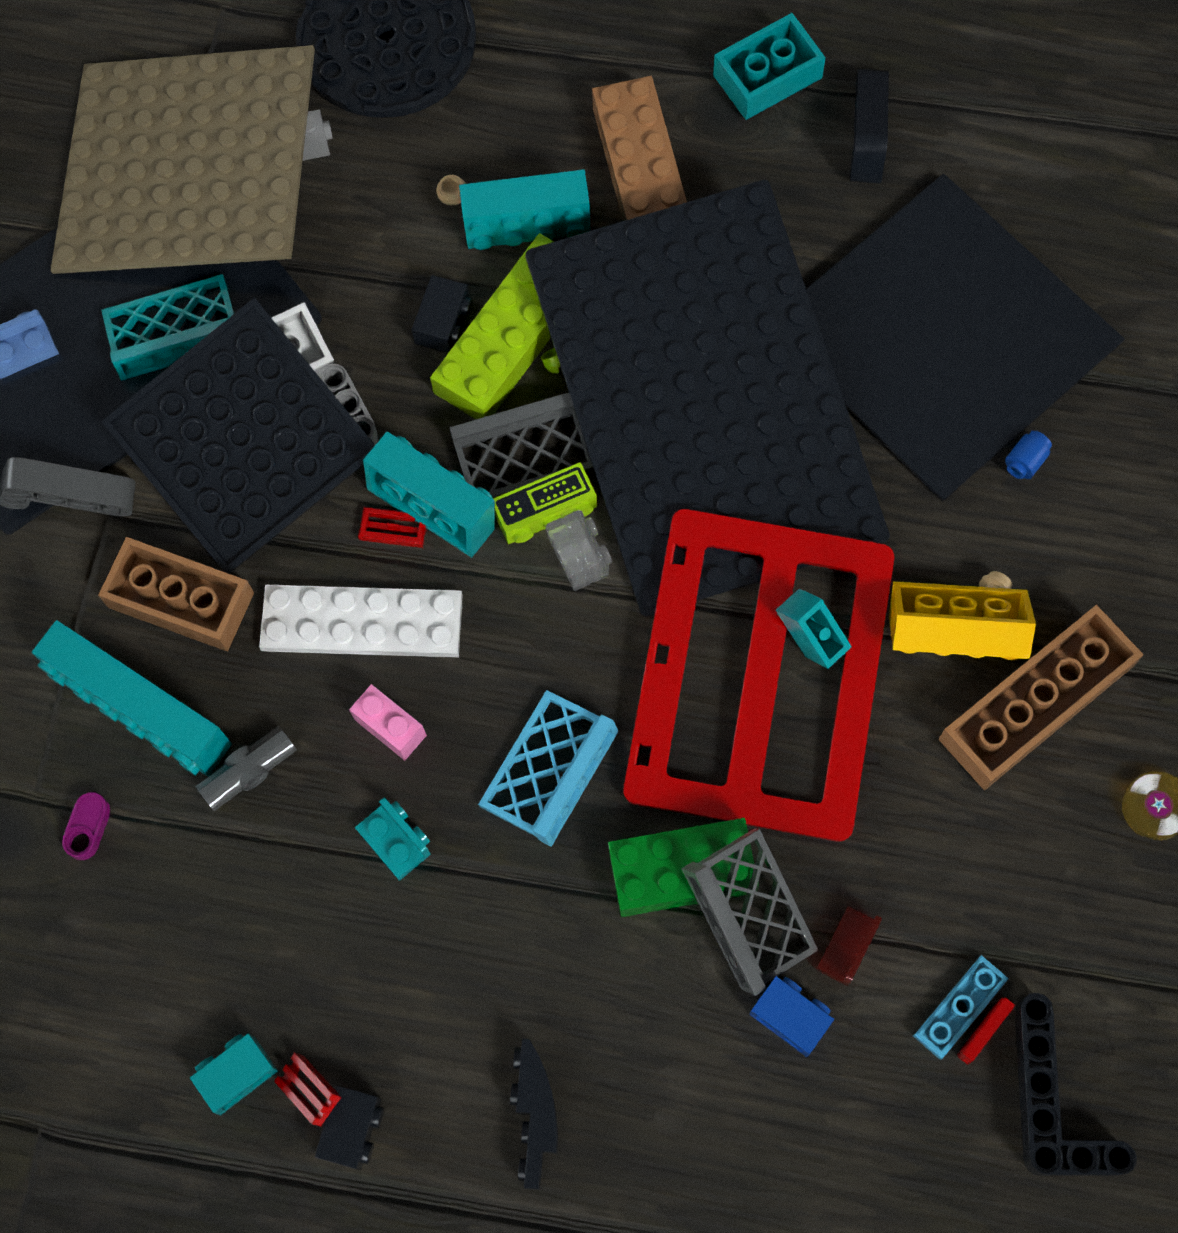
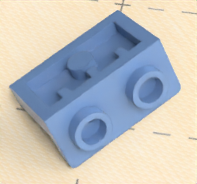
M38 310L20 313L16 318L0 324V379L59 354L48 326Z

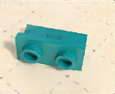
M384 797L379 801L381 806L359 823L355 829L400 881L431 855L426 847L430 840L418 826L413 830L404 821L408 815L397 801L390 804Z

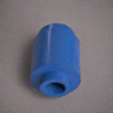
M1031 431L1029 434L1023 435L1005 458L1007 471L1017 479H1031L1050 455L1051 441L1038 431Z

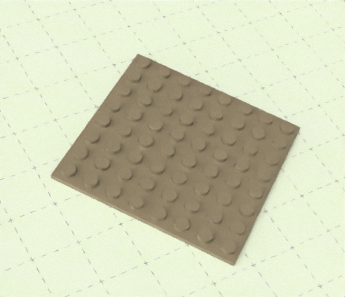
M314 46L84 64L50 271L53 274L292 259L315 52Z

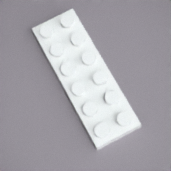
M265 585L259 648L261 651L459 658L463 594L462 591Z

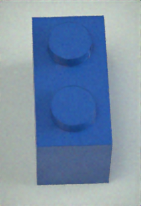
M776 976L749 1015L805 1057H808L834 1021V1018L829 1016L831 1010L815 998L809 1001L800 994L802 988L791 979L784 977L781 980Z

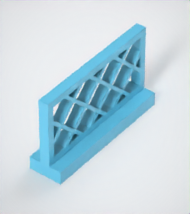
M546 690L478 805L486 811L536 836L541 842L552 847L619 732L614 721L604 715L598 716ZM550 702L562 707L564 717L546 723L544 712ZM567 710L574 714L569 716ZM586 719L593 723L587 734L574 737L571 722ZM566 724L570 739L552 744L548 730ZM544 731L547 746L529 751L527 745L529 737ZM572 746L575 755L571 762L557 766L554 751ZM549 753L553 768L535 773L531 758ZM527 760L530 775L512 780L510 769L513 764ZM555 774L558 784L554 791L541 795L537 780ZM532 782L536 797L518 802L514 787ZM506 789L510 790L513 804L500 808L491 804L497 792ZM538 803L540 815L534 825L523 821L520 809ZM514 810H515L516 816H514V815H512V814H510V813H508V812H511V811H514Z

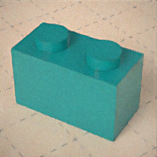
M799 588L775 610L805 657L827 669L852 647L824 601L813 594Z
M239 1034L232 1038L224 1046L226 1051L216 1058L210 1056L200 1062L195 1067L197 1072L190 1077V1080L215 1114L222 1115L278 1072V1069L257 1039L250 1034L245 1036Z

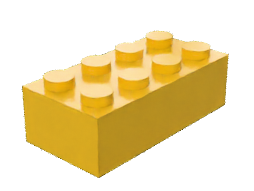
M893 581L889 609L893 650L908 654L928 652L940 656L959 654L968 655L973 658L990 656L1002 657L1007 660L1030 659L1036 622L1028 590Z

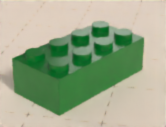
M745 818L608 842L621 917L698 904L681 868L691 862L698 863L748 833ZM749 843L744 847L741 861L754 864L751 844ZM721 860L711 867L717 880L727 881L732 862ZM739 864L734 885L748 889L754 868ZM720 885L722 891H724L725 886ZM732 889L730 898L746 895V892Z

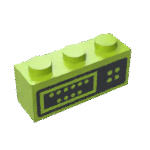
M581 462L494 498L495 517L508 545L513 542H526L535 533L544 529L547 531L554 530L560 527L565 520L572 517H585L597 507V495Z

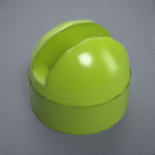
M552 348L545 352L541 359L549 372L558 374L560 364L555 348Z

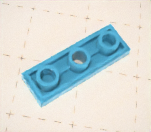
M981 955L913 1037L937 1058L943 1059L1009 978ZM957 1001H962L966 1004L967 1011L965 1013L958 1011L956 1007Z

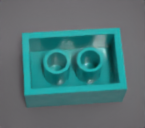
M790 13L715 54L713 76L744 119L747 120L822 79L826 57L794 14Z

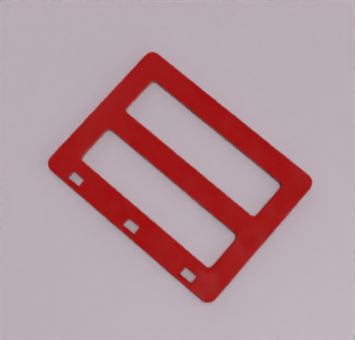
M689 509L677 511L672 517L623 788L625 799L634 805L722 821L745 818L746 825L836 842L848 839L853 832L895 558L893 550L885 544ZM675 546L687 549L684 565L672 564ZM710 547L757 555L763 559L727 782L723 786L673 778L667 774L668 759L705 550ZM799 564L852 572L857 577L847 638L852 647L845 653L823 798L822 802L818 804L766 795L761 791L787 631L786 626L775 610L792 596L796 570ZM658 644L669 647L666 664H655ZM640 745L651 748L648 766L636 765Z

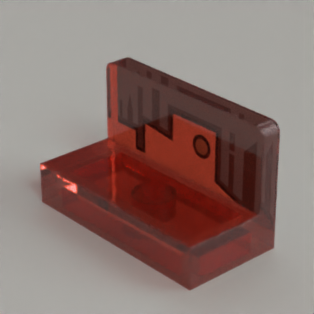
M848 906L816 970L848 986L853 980L883 918L876 915L872 919Z

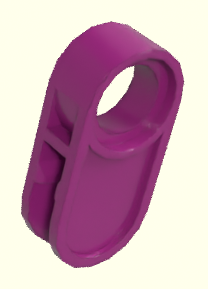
M92 792L83 794L74 805L63 836L62 845L65 852L76 860L91 858L99 847L111 810L109 803L101 795ZM86 834L89 837L88 847L84 851L75 852L72 848L73 839L77 835Z

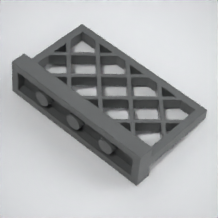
M569 392L449 427L466 482L474 487L473 483L479 472L495 480L492 488L488 491L493 499L558 472L560 465L565 467L572 466L571 463L564 460L571 445L584 451L587 461L582 463L584 470L594 469ZM573 416L576 429L571 438L554 430L559 420ZM553 422L551 427L544 425ZM538 427L548 432L540 447L524 439L530 428ZM522 431L520 436L513 434ZM577 434L579 435L581 443L575 441ZM551 435L567 442L560 458L544 450ZM507 436L517 441L509 456L493 449L498 438ZM491 440L489 446L483 443ZM520 444L537 452L529 467L513 459ZM476 445L486 451L477 466L465 459L462 448ZM490 453L506 461L498 476L482 468ZM541 454L557 462L552 473L543 475L533 469ZM510 463L526 471L521 482L512 484L502 479ZM468 467L475 470L472 477L470 475ZM530 474L536 476L535 478L528 479ZM499 483L505 485V487L496 489Z
M754 828L698 863L691 862L681 868L742 990L754 996L760 994L767 989L766 983L818 951L760 829ZM752 841H755L759 849L755 864L741 861L744 847ZM721 860L732 862L726 882L717 880L711 869L713 865ZM739 864L754 868L748 889L734 885ZM761 871L770 873L774 880L770 895L756 891ZM720 885L725 886L724 891H722ZM732 889L746 892L741 913L730 908L729 899ZM754 895L768 899L763 919L749 915ZM776 901L785 903L788 909L784 925L771 921ZM735 916L740 917L738 922H737ZM747 919L761 923L756 943L747 941L743 934ZM769 925L783 929L777 949L764 945ZM791 931L799 933L805 944L803 948L795 953L785 951ZM762 949L776 953L773 966L763 973L758 964Z

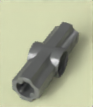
M277 726L253 745L243 746L227 757L223 767L195 787L211 809L215 811L242 790H251L267 778L269 770L293 754L297 749L280 726Z

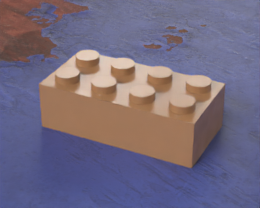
M126 537L98 596L112 610L228 652L254 592L245 579Z

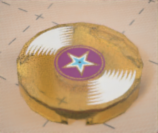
M1152 771L1141 774L1127 786L1124 792L1122 812L1127 824L1135 833L1143 837L1152 838L1153 840L1162 841L1178 835V778L1167 772Z

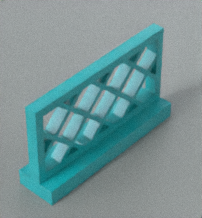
M223 274L101 310L111 348V360L121 381L169 367L228 319L225 318L215 322L210 321L217 310L227 314L228 318L234 314ZM220 287L221 291L214 301L203 297L207 290ZM186 297L191 299L184 309L173 306L179 298ZM198 303L209 307L202 317L191 313ZM156 306L160 308L153 319L142 315L149 307ZM168 312L178 315L172 326L161 322ZM122 315L129 316L130 318L122 328L112 323L111 318ZM186 319L197 323L194 328L184 331L179 330ZM137 321L148 324L141 335L130 331ZM156 328L167 332L164 337L154 340L149 339ZM125 337L136 341L133 346L120 350L118 348Z

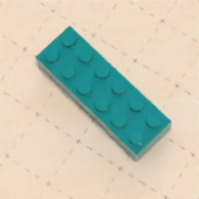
M58 620L54 622L31 652L40 661L37 666L47 673L50 679L62 687L66 685L73 691V694L87 704H94L101 713L114 722L117 720L121 722L136 737L141 740L145 738L163 755L169 758L172 754V757L180 762L179 764L195 776L200 771L209 777L232 746V743L218 726Z

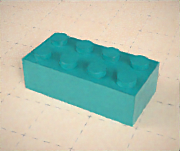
M585 169L459 185L468 249L485 250L491 246L505 244L517 246L522 242L533 241L539 233L552 240L554 238L572 237L591 231L590 205Z
M386 432L363 459L368 491L399 511L414 517L416 522L423 523L428 530L471 558L494 531L495 500L491 494L481 487L476 489L467 483L465 478L457 471H448L439 465V462L432 455L420 453L405 438L401 436L395 437L391 433Z

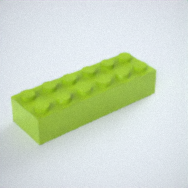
M539 233L527 250L554 241ZM526 251L430 377L435 395L474 419L495 414L551 338L525 259Z

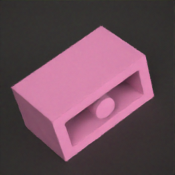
M372 684L349 709L356 722L404 761L427 736L423 725Z

